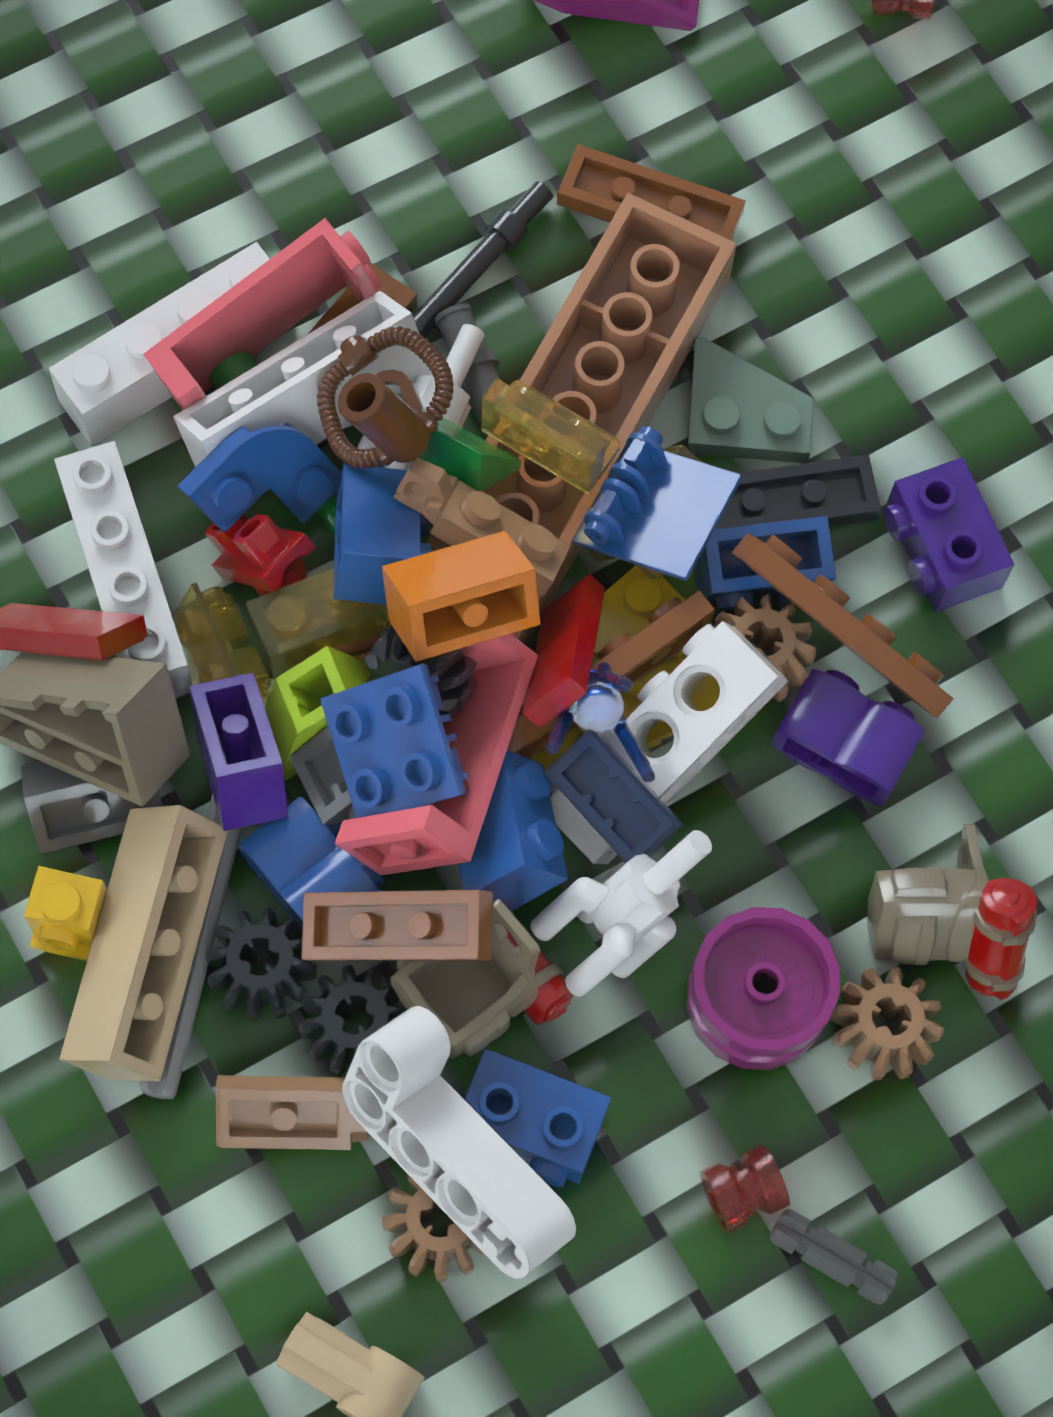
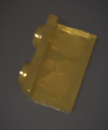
M496 378L482 397V432L588 495L620 450L621 442L619 438L521 380H515L509 386Z

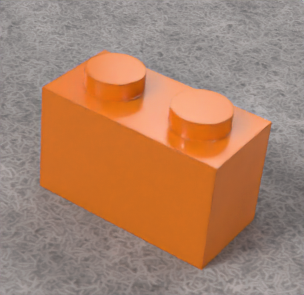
M506 530L381 566L389 622L416 662L541 625L535 568Z

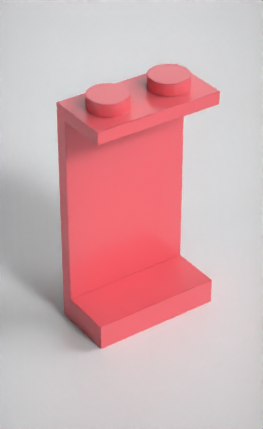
M324 218L143 355L174 400L184 410L206 397L204 392L213 386L209 380L211 372L226 358L243 351H247L254 356L346 286L362 302L375 294L382 287V284L369 267L368 263L371 260L355 236L350 231L339 236L326 218Z
M515 633L462 648L465 656L474 659L478 663L472 672L478 687L472 693V697L463 705V710L450 722L443 723L446 735L456 733L457 740L448 743L450 749L456 747L463 772H468L469 778L463 780L467 793L422 807L342 821L335 845L379 875L471 861L538 657L535 652L516 638Z

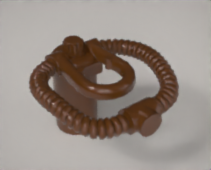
M402 326L382 329L380 332H376L374 336H369L368 340L359 335L346 338L340 346L342 352L338 355L340 361H336L335 366H330V371L325 372V377L321 378L322 384H319V392L316 396L320 421L331 450L338 456V459H341L343 463H347L348 466L363 469L374 468L381 464L388 466L394 461L407 463L419 458L426 451L430 443L431 434L439 429L438 421L443 420V415L447 414L446 408L451 406L450 401L453 399V374L445 357H442V353L438 352V349L434 348L428 339H424L423 335H418L417 331H411L410 328H403ZM396 345L406 347V349L414 352L432 372L435 381V392L433 393L432 401L429 403L430 406L426 407V411L424 410L413 382L403 372L392 369L381 371L375 375L371 373L358 374L351 378L343 386L339 394V412L375 444V448L358 449L348 441L336 411L335 394L338 386L341 384L340 381H344L345 377H348L350 374L352 376L356 375L379 357L378 353L382 350ZM394 384L399 386L403 394L402 399L387 385Z

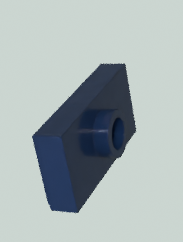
M590 727L544 772L625 863L636 855L646 854L648 857H651L684 825L596 728Z

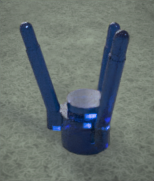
M607 662L600 663L597 670H591L587 693L557 716L546 746L548 753L556 754L560 750L570 724L576 722L582 729H590L597 733L611 729L617 735L642 779L647 783L652 782L655 779V772L630 730L626 718L623 716L624 701L620 691H629L632 688V681L614 672L611 665Z

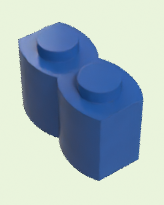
M301 796L287 806L288 817L266 822L239 843L242 858L262 884L283 906L288 915L300 921V930L302 932L304 893L380 892L378 888L385 883L381 875L335 845L341 827L339 823L323 825L315 808H312Z

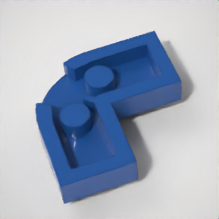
M285 422L284 426H267L249 432L244 426L236 429L222 440L178 487L225 533L268 489L304 524L340 488L342 473L310 438L292 424Z

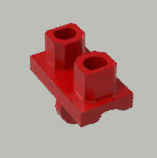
M243 514L225 533L214 522L206 530L205 535L222 553L211 566L223 579L252 586L263 599L278 604L292 602L303 591L307 573L306 566L301 557L309 555L316 548L304 533L278 528L269 516L257 514L249 519Z

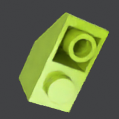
M326 646L275 679L265 705V711L282 760L285 780L297 774L290 757L328 727L320 698L367 683L366 680L371 672L366 662Z

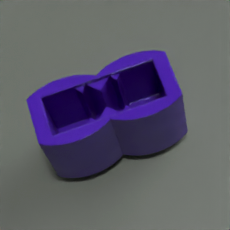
M812 668L777 729L770 745L795 763L827 776L851 794L882 807L902 774L925 729L915 722L914 714L901 704L893 701H883L880 703L868 699L859 691V685L848 675L836 670L823 672Z

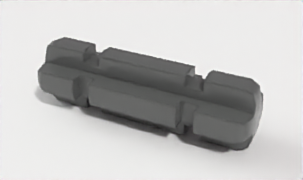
M785 1209L780 1214L769 1237L774 1245L790 1254L794 1250L803 1254L800 1260L846 1287L851 1285V1283L859 1287L857 1291L859 1295L875 1304L882 1305L889 1298L899 1276L895 1269L877 1259L871 1263L865 1259L867 1256L866 1252L821 1226L817 1230L808 1226L811 1220L792 1209Z

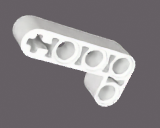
M420 1006L411 1007L359 1044L343 1082L342 1093L344 1101L356 1121L502 1272L512 1278L523 1279L575 1237L576 1225L574 1217L564 1201L440 1076L450 1054L449 1036L444 1025L432 1012Z

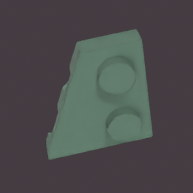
M696 337L693 348L686 453L808 463L811 454L814 398L706 338Z

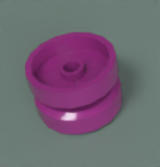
M752 907L727 916L706 935L687 981L686 1011L696 1036L716 1057L741 1069L772 1070L798 1060L817 1042L840 996V967L829 940L809 920L783 908ZM753 982H754V983H760V988H761L762 992H764V993H771V994H761V993H759V992L754 988Z

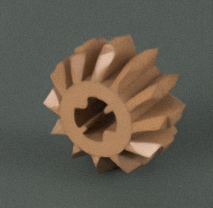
M769 594L761 598L758 609H754L745 598L741 597L735 603L734 615L725 612L719 613L714 627L716 628L722 621L734 626L751 644H756L758 647L756 649L788 680L773 696L776 701L780 702L786 699L788 685L798 688L803 686L808 676L804 667L814 662L816 649L805 643L810 639L812 633L810 622L792 623L796 613L793 603L784 606L780 612L772 610L773 601ZM771 649V655L765 656L763 651H768Z
M892 967L885 979V984L878 973L872 968L865 970L861 975L862 987L846 982L840 991V995L846 1004L835 1005L830 1020L845 1027L834 1034L832 1038L833 1045L840 1048L851 1045L855 1047L847 1061L849 1068L856 1069L865 1058L871 1060L870 1072L874 1080H882L889 1063L900 1079L908 1078L913 1072L912 1060L916 1063L927 1065L934 1057V1053L928 1043L938 1042L944 1034L943 1027L938 1023L928 1020L941 1010L940 1001L930 999L921 1002L918 997L924 990L926 982L924 979L917 978L909 988L902 986L903 975L899 967ZM880 1012L886 1021L897 1019L900 1024L893 1035L887 1026L876 1028L873 1022Z
M407 1174V1180L414 1195L411 1196L398 1189H392L388 1195L389 1202L404 1213L389 1214L382 1218V1226L385 1231L404 1233L389 1245V1252L396 1258L415 1249L416 1252L411 1258L408 1267L409 1273L414 1276H418L423 1271L428 1259L434 1260V1272L437 1282L447 1281V1260L453 1258L461 1272L465 1275L474 1271V1264L466 1250L467 1247L479 1254H485L455 1223L449 1225L447 1236L445 1237L433 1236L432 1225L425 1229L422 1227L421 1221L432 1219L434 1214L433 1208H438L439 1206Z

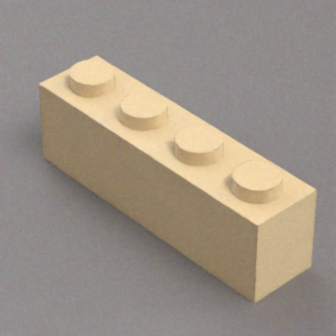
M181 805L130 809L59 1058L60 1061L108 1080L161 1081L228 830L223 831L221 825Z

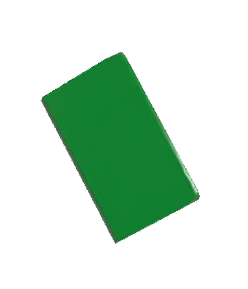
M445 418L438 421L439 429L431 434L430 443L426 451L419 457L424 461L445 469L447 475L456 477L458 482L460 480L476 491L481 492L521 467L520 459Z

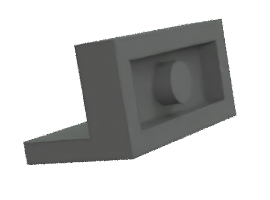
M39 760L25 763L21 766L24 800L40 854L121 835L124 832L130 809L163 806L160 790L142 807Z

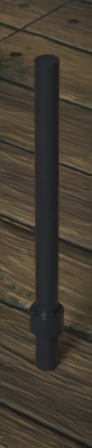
M536 181L509 211L501 210L485 227L487 235L413 314L419 335H423L425 338L436 326L435 317L443 310L454 306L504 251L512 252L528 235L526 227L553 199L551 190L545 184ZM324 439L316 444L320 450L327 445L328 439Z

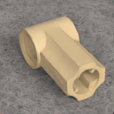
M308 1312L304 1314L299 1323L294 1327L275 1363L279 1368L337 1402L336 1408L348 1417H402L424 1380L423 1375L393 1355L375 1346H371L370 1349L349 1338L345 1333Z

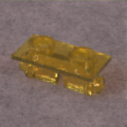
M197 583L191 584L173 615L180 643L184 647L189 648L199 670V684L253 673L263 703L267 702L270 694L268 688L272 685V681L264 668L255 646L233 650L231 646L233 643L245 641L249 636L232 595L224 594L219 586L211 587L201 593Z

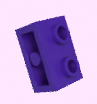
M963 457L894 482L886 507L883 509L884 521L892 539L896 542L902 540L910 557L908 568L912 583L921 596L927 594L935 613L1004 587L1015 564Z

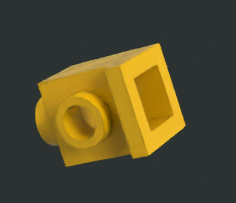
M38 866L24 917L33 931L30 947L35 950L87 961L107 892L104 881Z

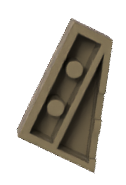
M21 652L0 673L1 744L143 807L191 756L166 663L112 656L101 661Z

